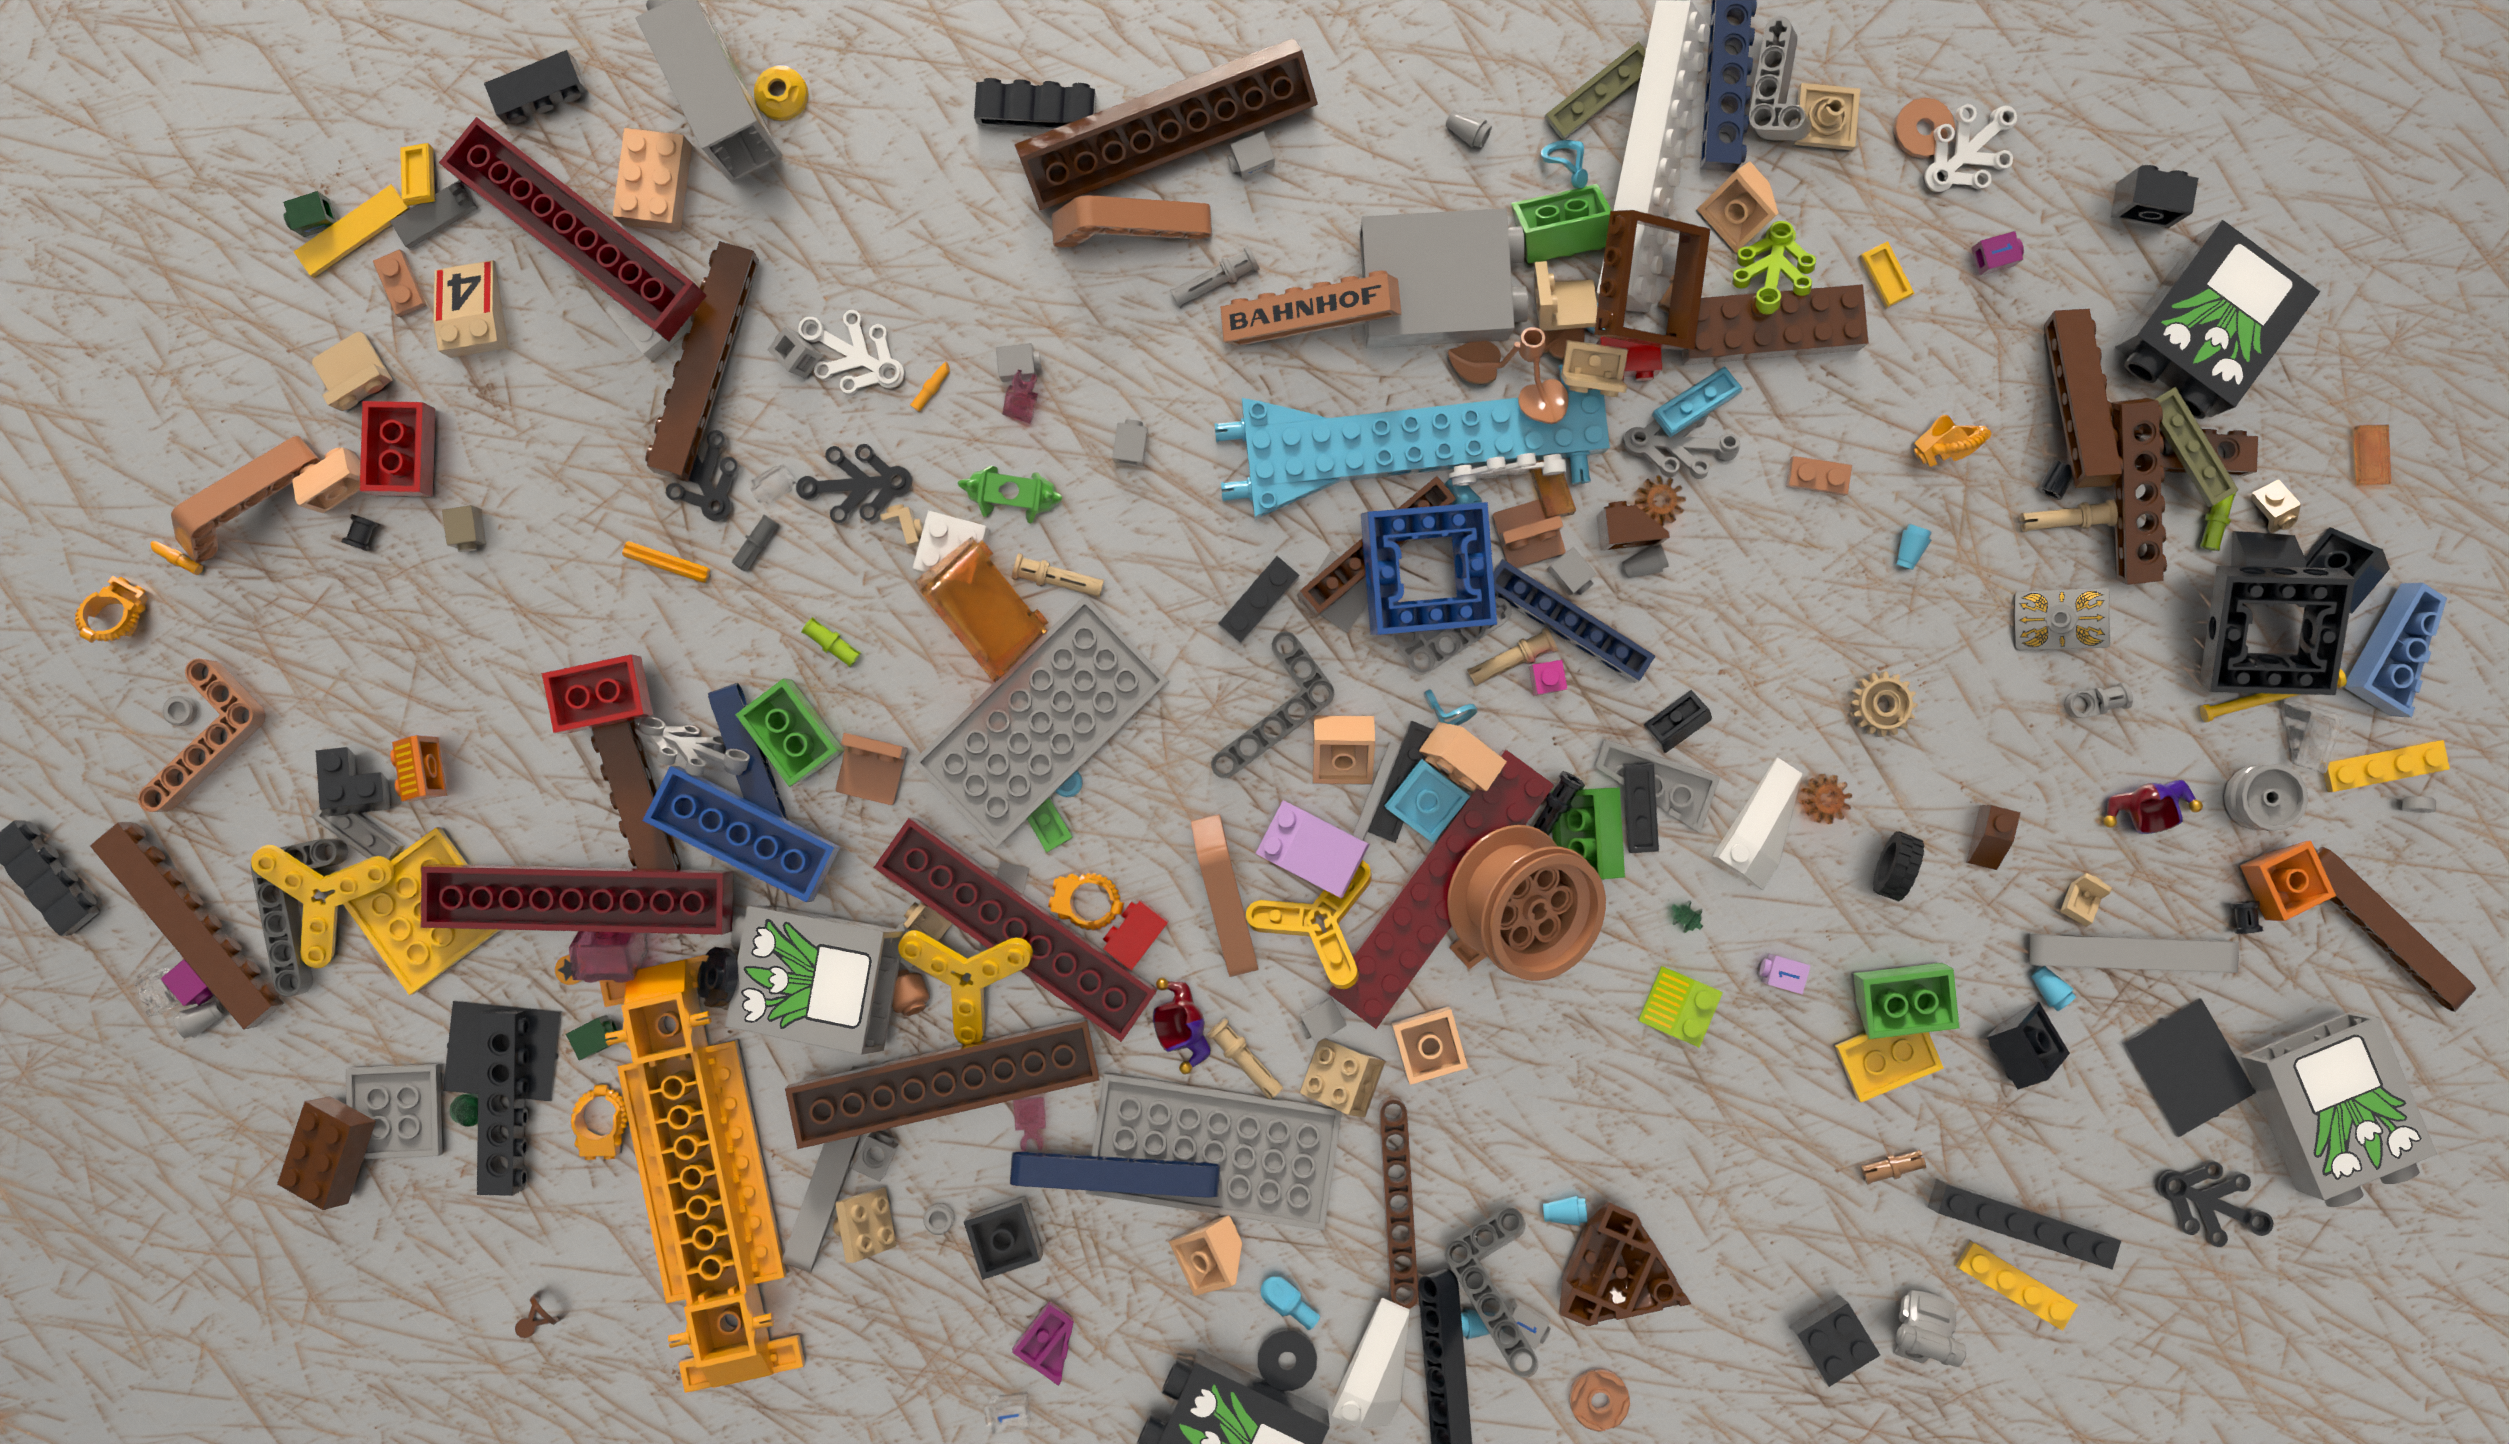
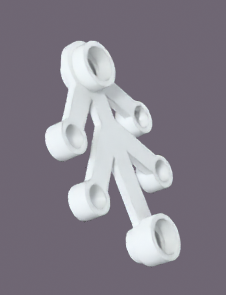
M1971 104L1959 107L1955 113L1956 120L1958 121L1955 155L1947 161L1948 142L1954 138V128L1950 124L1938 126L1933 134L1936 141L1934 163L1926 169L1924 174L1926 186L1934 192L1945 191L1952 184L1968 185L1975 189L1989 186L1991 175L1986 170H1980L1973 174L1955 171L1962 164L1994 166L1998 170L2010 167L2013 163V155L2007 150L1995 154L1977 151L1998 132L2011 129L2016 124V111L2010 106H2002L1993 110L1989 118L1990 123L1969 141L1970 124L1976 118L1977 111ZM1964 109L1969 112L1970 116L1968 119L1963 117L1962 112ZM2004 112L2009 116L2008 123L2003 120ZM1941 129L1947 131L1948 136L1946 139L1942 138ZM2000 155L2005 157V165L1999 162ZM1938 171H1941L1944 175L1942 182L1937 178ZM1978 175H1982L1984 178L1982 185L1977 181Z
M848 310L843 316V321L849 328L853 346L825 331L822 323L815 317H805L800 321L798 331L802 338L812 343L820 341L846 356V358L828 363L825 361L818 362L814 367V374L820 380L826 381L835 373L864 366L873 372L855 378L844 376L840 380V388L845 394L853 395L859 388L877 383L888 389L895 388L902 383L904 369L897 360L891 359L886 341L888 339V331L883 325L875 324L869 330V336L876 344L879 360L868 354L861 329L863 319L856 310ZM851 315H857L858 317L855 324L848 323V318ZM811 326H816L817 333L813 336L808 335V329ZM878 329L884 332L880 339L874 338V332ZM822 366H827L829 369L828 373L824 376L819 375V369ZM889 369L895 371V375L891 379L885 378V372ZM849 380L854 381L853 389L845 390V383Z
M1535 453L1517 455V462L1507 465L1505 464V457H1494L1486 459L1487 466L1472 469V465L1454 467V472L1449 473L1448 476L1449 479H1452L1453 486H1466L1477 483L1476 478H1496L1500 476L1499 474L1522 475L1529 473L1531 469L1542 468L1543 476L1566 473V464L1561 454L1543 456L1544 462L1536 463Z

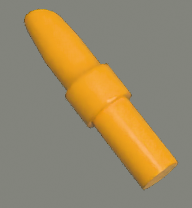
M947 362L943 363L932 377L928 378L924 383L922 390L910 404L913 409L920 412L931 396H934L939 390V386L950 372Z
M151 541L152 551L165 558L167 562L177 567L180 566L195 575H199L202 572L203 565L195 563L194 560L188 558L184 553L159 542Z

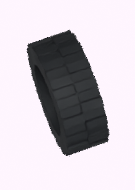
M1900 831L1894 832L1886 843L1876 866L1873 880L1874 893L1898 902L1908 895L1915 883L1923 861L1925 846L1922 839Z

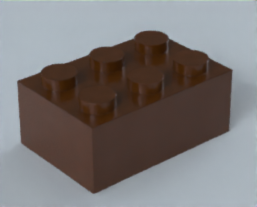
M331 1096L304 1101L277 1185L321 1210L348 1204L376 1121Z

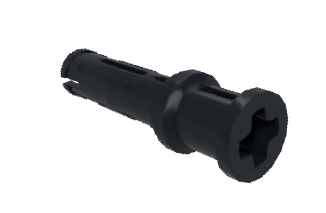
M1566 771L1560 773V781L1554 791L1549 792L1546 796L1547 805L1533 826L1548 836L1561 815L1567 813L1572 808L1571 802L1578 790H1583L1585 786L1582 780Z

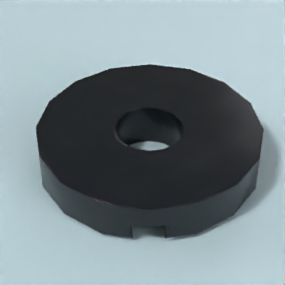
M713 947L706 953L709 956L707 961H702L699 967L697 978L698 993L700 997L705 998V1002H703L705 1006L722 1008L730 1002L734 995L738 979V963L731 949Z
M1282 1328L1269 1334L1258 1350V1368L1261 1377L1270 1386L1282 1391H1293L1305 1386L1312 1379L1317 1369V1353L1313 1342L1296 1329ZM1284 1352H1291L1296 1357L1295 1363L1290 1367H1284L1279 1363V1357Z

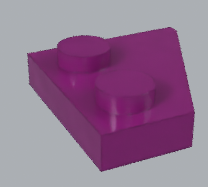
M1049 1301L1012 1348V1353L1059 1386L1062 1381L1064 1362L1067 1357L1069 1338L1072 1333L1073 1318Z

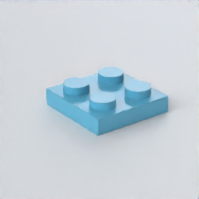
M1421 759L1385 804V807L1434 843L1469 799L1470 795L1425 760Z

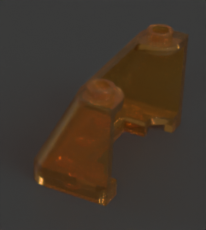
M971 536L916 579L915 582L931 607L993 682H996L1047 632L1045 625L1049 622L1038 608L1033 612L993 564L989 558L993 555V552L983 540L977 543L973 536Z

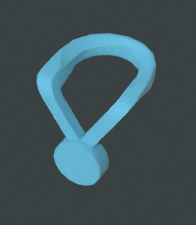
M1560 140L1543 148L1541 157L1544 162L1563 164L1572 173L1571 183L1575 188H1584L1586 186L1588 173L1585 169H1582L1584 145L1582 142ZM1560 148L1577 150L1576 165L1574 166L1567 159L1550 157L1548 155Z
M1429 689L1424 692L1427 703L1431 709L1435 710L1439 722L1458 726L1471 719L1478 712L1474 704H1468L1445 714L1432 690ZM1469 710V711H1468L1467 713H1465L1464 715H1462V716H1460V717H1458V718H1456V719H1453V720H1451V721H1449V722H1445V720H1444V719L1452 718V717H1454V716H1456V715H1458V714H1460V713H1462V712H1465V711Z

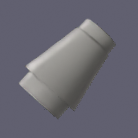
M1455 110L1451 112L1446 121V127L1472 147L1478 146L1482 148L1492 130V126L1487 124V120L1461 112L1458 113Z
M1652 544L1622 562L1628 578L1663 572L1664 568L1669 567L1661 544L1657 546Z
M215 1000L211 1003L179 1011V1015L173 1018V1022L181 1037L184 1039L190 1036L195 1038L218 1021L219 1018L225 1016V1013L220 1003Z

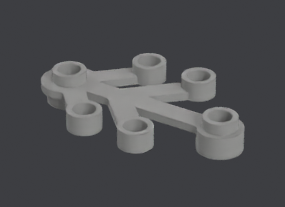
M1708 414L1672 437L1656 435L1662 429L1656 420H1653L1645 428L1633 427L1624 436V446L1630 454L1634 456L1645 455L1660 468L1661 474L1668 478L1674 477L1680 467L1679 461L1690 470V474L1694 478H1705L1710 469L1708 461L1702 458L1696 459L1687 450L1715 451L1718 458L1729 461L1737 456L1740 449V441L1733 434H1724L1718 439L1685 437L1696 427L1703 426ZM1635 438H1640L1643 442H1638ZM1724 442L1730 443L1733 446L1729 447ZM1656 448L1667 449L1676 458H1665ZM1665 465H1672L1674 469L1669 470L1665 467ZM1701 466L1704 471H1698L1695 467Z
M644 717L636 725V734L643 741L653 743L658 750L656 759L662 764L672 765L675 763L677 751L669 747L667 744L669 743L674 745L687 761L685 771L691 775L700 776L704 773L706 762L700 759L697 754L722 763L725 766V771L732 775H741L747 769L750 756L738 749H729L723 754L726 747L721 736L698 737L700 730L695 726H665L662 720L654 717Z

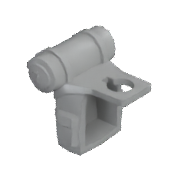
M1915 1290L1907 1292L1906 1296L1901 1300L1899 1320L1903 1324L1896 1333L1897 1348L1895 1349V1354L1919 1363H1924L1931 1358L1940 1361L1943 1365L1960 1367L1966 1358V1347L1963 1343L1955 1341L1952 1335L1956 1330L1954 1303L1935 1294Z

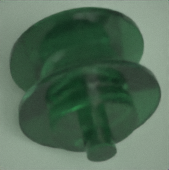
M1690 900L1685 904L1682 902L1679 906L1673 904L1671 907L1674 911L1672 914L1674 918L1672 925L1681 923L1684 926L1683 933L1689 930L1693 931L1695 928L1701 930L1703 927L1700 923L1702 920L1700 916L1702 909L1693 911L1690 908L1692 903Z
M462 1094L456 1097L451 1103L449 1110L452 1120L465 1127L478 1124V1098L470 1094Z

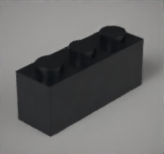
M567 50L484 83L496 116L506 125L521 123L526 120L527 116L534 113H546L559 103L576 101L581 97V94L588 92L576 59Z
M1276 556L1221 619L1218 626L1239 645H1242L1297 582L1300 575Z

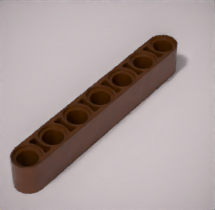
M2320 847L2316 853L2336 894L2335 897L2329 900L2440 1005L2452 1012H2456L2476 991L2475 985L2339 856L2325 847Z
M1389 1096L1381 1101L1378 1110L1389 1291L1393 1303L1411 1309L1418 1301V1279L1408 1116L1403 1101L1396 1096ZM1390 1104H1397L1401 1107L1400 1115L1394 1119L1388 1118L1384 1114L1386 1107ZM1394 1134L1400 1135L1403 1138L1401 1146L1396 1149L1386 1145L1388 1137ZM1393 1165H1401L1405 1171L1402 1177L1393 1179L1388 1175L1389 1169ZM1394 1196H1404L1407 1199L1405 1206L1400 1209L1391 1207L1390 1201ZM1405 1226L1408 1229L1406 1237L1396 1239L1392 1236V1231L1395 1227ZM1400 1256H1406L1410 1259V1264L1405 1269H1398L1394 1266L1395 1260ZM1400 1287H1409L1412 1290V1294L1407 1299H1399L1396 1296L1397 1290Z

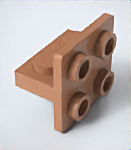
M1549 497L1493 513L1492 517L1505 560L1514 567H1523L1563 555L1566 552L1560 529L1564 526L1560 515L1555 517Z

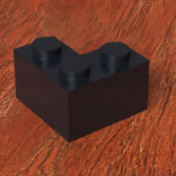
M348 747L315 750L319 807L328 817L391 809L389 781L381 772L357 775L355 755Z

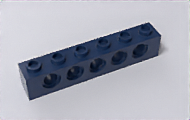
M1711 0L1700 170L1735 172L1741 163H1744L1746 160L1747 145L1743 144V134L1747 133L1749 116L1744 114L1745 104H1749L1751 87L1746 85L1747 75L1751 74L1753 57L1748 56L1749 46L1753 45L1755 28L1750 26L1751 17H1754L1756 13L1757 0ZM1727 17H1736L1740 25L1730 24ZM1725 46H1734L1738 54H1729L1725 50ZM1729 74L1733 76L1736 83H1726L1723 75ZM1727 103L1731 105L1734 113H1725L1721 108V104ZM1725 132L1729 134L1732 142L1725 143L1721 141L1719 133Z
M1502 559L1495 567L1493 576L1496 597L1507 600L1518 611L1542 626L1547 627L1553 633L1629 681L1636 683L1642 679L1655 658L1654 654Z

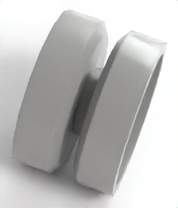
M2279 764L2244 767L2235 772L2231 777L2224 793L2225 806L2231 818L2242 827L2252 830H2285L2295 825L2305 814L2309 801L2307 787L2301 776L2291 768Z

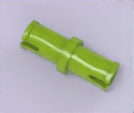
M2236 492L2213 505L2210 514H2206L2205 521H2207L2202 542L2200 543L2201 548L2220 551L2225 528L2231 522V519L2228 517Z
M813 617L805 624L801 633L822 646V651L826 654L830 652L849 668L861 654L860 651H857L842 640L838 632H831Z

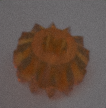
M1661 475L1655 477L1654 483L1650 479H1646L1643 482L1646 489L1639 487L1636 490L1637 495L1642 498L1636 499L1634 505L1643 506L1641 510L1654 520L1656 518V521L1661 526L1665 525V519L1672 524L1676 521L1674 514L1681 515L1684 511L1682 507L1677 505L1686 501V497L1677 496V493L1682 490V486L1679 485L1673 489L1671 487L1673 478H1668L1663 484ZM1659 495L1664 497L1662 502H1666L1661 507H1657L1655 505L1657 500H1653V498Z
M1825 773L1819 774L1818 781L1814 778H1809L1808 784L1811 789H1801V792L1808 795L1807 799L1800 800V805L1810 806L1805 810L1804 814L1806 816L1814 814V822L1821 823L1824 819L1826 824H1833L1834 817L1838 820L1844 819L1841 809H1851V805L1844 803V801L1853 796L1852 793H1843L1848 784L1846 782L1837 784V775H1831L1828 779ZM1829 793L1827 797H1831L1830 804L1823 805L1822 803L1825 801L1821 800V795Z

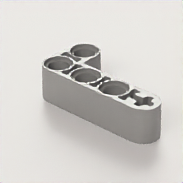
M1782 16L1771 19L1766 24L1749 112V122L1757 135L1762 139L1797 141L1802 140L1810 133L1811 122L1802 107L1795 104H1786L1798 36L1790 21ZM1782 60L1779 66L1770 68L1774 61ZM1776 88V92L1772 96L1765 97L1768 90ZM1772 117L1768 124L1759 126L1764 118ZM1801 118L1798 125L1789 127L1792 120Z
M1495 598L1496 608L1502 607L1504 610L1501 614L1502 619L1497 616V625H1489L1491 626L1489 629L1487 625L1479 626L1480 632L1477 636H1469L1463 627L1445 629L1428 641L1421 631L1413 632L1414 639L1409 644L1402 643L1398 639V633L1392 634V642L1409 669L1417 675H1424L1506 623L1512 615V607L1507 600ZM1442 637H1450L1454 641L1455 648L1452 652L1446 653L1440 649L1439 641ZM1424 653L1429 657L1430 664L1428 668L1420 669L1415 665L1414 657L1416 654Z

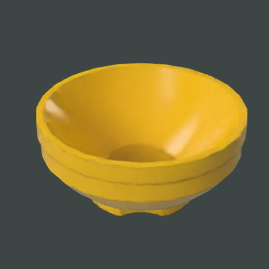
M774 66L762 72L755 82L754 99L757 107L766 117L772 120H791L800 115L807 105L808 87L802 76L794 69L786 66ZM775 81H782L786 84V90L781 96H773L769 92L770 85Z

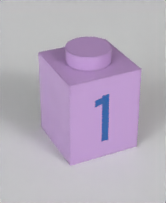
M1769 953L1768 959H1764L1760 967L1759 974L1763 976L1761 982L1803 995L1811 965Z

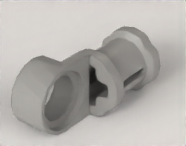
M2125 682L2117 684V687L2108 689L2098 687L2073 692L2065 700V709L2074 718L2092 717L2105 714L2110 709L2119 707L2123 709L2131 708L2133 695L2130 687ZM2079 696L2084 697L2087 701L2088 707L2083 713L2077 712L2074 708V701Z

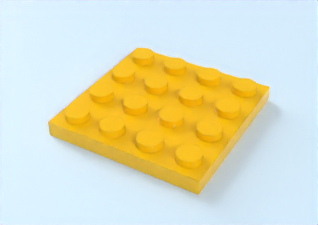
M435 827L390 861L394 867V876L387 885L343 903L344 907L409 995H414L500 931L498 929L420 928L421 867L434 864L468 865L441 827Z

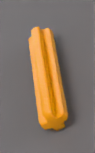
M630 541L626 542L623 548L622 555L624 557L702 583H706L710 574L708 567Z

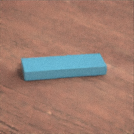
M1724 366L1654 410L1652 416L1666 434L1672 437L1739 395L1743 388Z

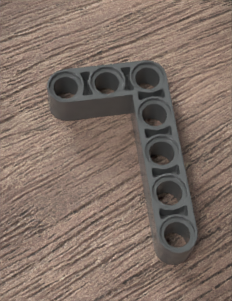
M1288 631L1278 633L1273 638L1272 651L1301 691L1212 758L1211 768L1218 777H1232L1332 702L1335 695L1332 684L1293 633ZM1282 638H1288L1294 644L1293 650L1288 654L1280 653L1276 647L1277 642ZM1307 662L1311 667V674L1306 678L1298 677L1294 671L1297 663ZM1322 685L1328 689L1329 698L1326 701L1318 702L1313 698L1312 691L1316 686ZM1294 703H1299L1305 708V716L1300 720H1294L1288 714V708ZM1269 721L1278 722L1281 726V734L1275 738L1268 737L1264 732L1265 724ZM1245 739H1253L1257 743V751L1251 756L1244 755L1240 750V744ZM1222 756H1227L1233 761V768L1229 773H1220L1216 768V762Z
M338 838L318 839L280 847L294 858H296L297 853L300 851L304 857L303 863L313 870L343 863L348 856L346 843ZM328 845L333 849V855L330 859L325 855V849ZM251 866L275 990L284 997L304 994L313 985V975L311 967L306 965L301 959L302 920L298 900L278 888L280 897L276 901L273 898L272 892L277 886L258 875ZM281 916L286 921L284 930H281L278 925V920ZM286 946H288L292 951V955L289 960L284 955V949ZM292 975L297 979L296 989H293L290 985Z
M1505 1208L1448 1243L1445 1248V1257L1511 1370L1522 1378H1528L1533 1376L1538 1369L1537 1356L1480 1263L1482 1259L1524 1233L1526 1223L1522 1214L1515 1208ZM1506 1217H1518L1519 1225L1515 1230L1508 1231L1504 1229L1503 1222ZM1489 1231L1493 1234L1492 1243L1486 1247L1480 1246L1477 1242L1479 1234ZM1458 1247H1464L1467 1249L1466 1259L1460 1263L1453 1261V1250ZM1474 1273H1479L1483 1276V1284L1478 1289H1471L1468 1286V1278ZM1489 1300H1495L1499 1303V1311L1494 1316H1487L1483 1311L1485 1303ZM1511 1327L1515 1330L1516 1337L1512 1343L1504 1344L1500 1341L1499 1334L1503 1328ZM1527 1354L1531 1357L1532 1365L1529 1370L1520 1371L1517 1369L1516 1359L1519 1355Z

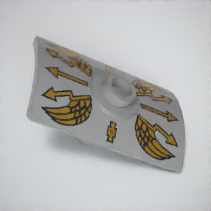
M2109 589L2016 592V649L2108 648L2110 646Z

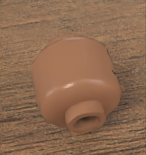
M908 969L898 971L892 1007L896 1013H903L904 1016L915 1015L926 1008L925 1004L929 1001L930 995L922 975L916 972L910 973Z

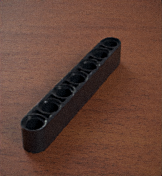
M1442 1269L1421 1277L1418 1282L1431 1444H1472L1459 1284L1456 1275L1451 1270Z

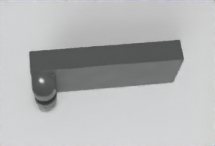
M458 180L436 193L434 202L418 204L390 221L405 247L408 249L414 247L477 209L476 204L471 200L461 181Z

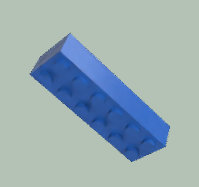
M680 766L669 767L642 820L806 903L814 901L841 848L700 776L687 773Z

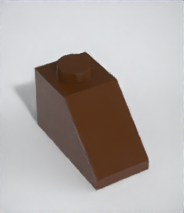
M1980 805L1966 863L1997 870L2014 842L2021 812L1993 805Z

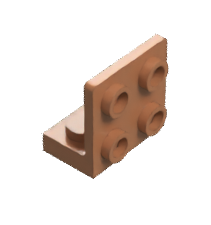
M843 733L841 745H846L835 791L893 805L908 748Z

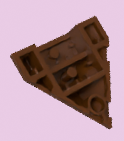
M1607 1202L1586 1223L1562 1277L1559 1314L1585 1326H1592L1605 1320L1625 1319L1662 1311L1663 1308L1675 1305L1680 1307L1690 1305L1691 1302L1676 1281L1677 1279L1655 1243L1642 1226V1222L1637 1214Z

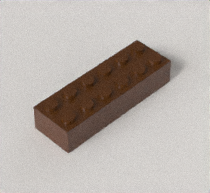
M1863 284L1812 288L1811 292L1805 296H1799L1793 290L1780 291V306L1772 314H1763L1758 310L1755 304L1757 293L1701 298L1694 350H1681L1683 365L1860 351L1869 344Z

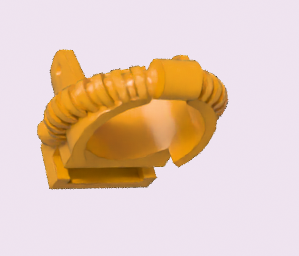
M1941 415L1931 428L1914 443L1916 448L1913 450L1916 457L1920 458L1923 464L1926 463L1929 467L1937 465L1934 458L1936 455L1943 461L1952 457L1953 461H1958L1975 452L1990 439L1991 431L1985 426L1955 425L1948 415Z
M112 576L107 581L110 586L103 587L99 594L97 592L92 593L77 608L75 624L80 631L79 636L91 643L96 639L101 642L103 640L104 642H109V640L114 641L116 638L120 639L121 636H132L137 629L139 615L146 610L145 604L148 600V597L145 595L146 591L140 586L136 585L133 587L129 585L130 582L123 577L116 578ZM109 604L123 605L122 619L115 627L97 632L90 628L88 624L89 616L95 618Z
M1071 873L1067 877L1059 876L1054 879L1052 889H1055L1054 897H1050L1048 907L1051 908V912L1058 913L1060 919H1070V922L1074 923L1076 927L1079 926L1080 929L1085 928L1086 930L1092 929L1093 931L1097 928L1098 930L1101 927L1105 928L1107 924H1111V921L1115 920L1117 914L1121 915L1124 902L1119 900L1121 897L1118 895L1119 890L1115 888L1116 885L1112 884V881L1108 880L1106 876L1102 877L1101 874L1087 873V875L1082 874L1079 877ZM1093 883L1102 886L1108 892L1110 900H1113L1110 912H1107L1099 920L1092 921L1082 918L1075 910L1074 895L1083 884Z
M608 1084L595 1085L594 1090L584 1093L583 1097H580L575 1103V1107H573L571 1127L574 1135L576 1134L577 1136L574 1145L579 1149V1157L585 1156V1160H594L596 1156H603L606 1160L615 1159V1156L620 1154L621 1134L625 1132L624 1128H627L626 1122H628L625 1103L623 1097H620L618 1092L615 1093L613 1089L609 1090ZM606 1096L605 1099L611 1102L616 1109L613 1115V1128L606 1135H597L588 1130L589 1127L584 1118L587 1104L596 1097Z

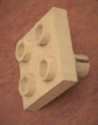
M1801 83L1798 89L1797 105L1802 107L1811 122V130L1802 140L1794 141L1793 145L1853 150L1856 145L1861 89ZM1796 118L1795 126L1799 124L1801 118Z
M886 1187L875 1188L835 1202L838 1218L834 1221L833 1230L837 1236H841L846 1263H855L896 1247Z

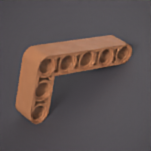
M1080 196L1074 198L1051 215L1053 245L1056 247L1077 246L1096 233L1182 239H1204L1212 236L1210 205L1206 203Z
M300 436L286 440L177 505L171 512L175 539L195 563H202L208 560L219 548L216 528L293 483L292 479L300 475L301 469L310 464L319 463V458Z
M200 658L193 659L185 668L187 680L220 715L142 788L138 795V803L145 811L168 812L173 810L265 722L266 715L263 707L218 661ZM207 666L209 673L206 679H203L202 670ZM227 687L229 697L224 701L222 692ZM245 709H248L250 715L247 722H244L242 718ZM223 730H226L228 735L225 743L221 741L220 737ZM202 750L206 756L203 764L199 761V754ZM180 771L184 777L181 784L177 781V775ZM158 792L161 794L162 798L161 803L159 805H157L155 801V797Z
M1220 814L1191 821L1196 853L1229 977L1257 971L1259 968L1231 864Z

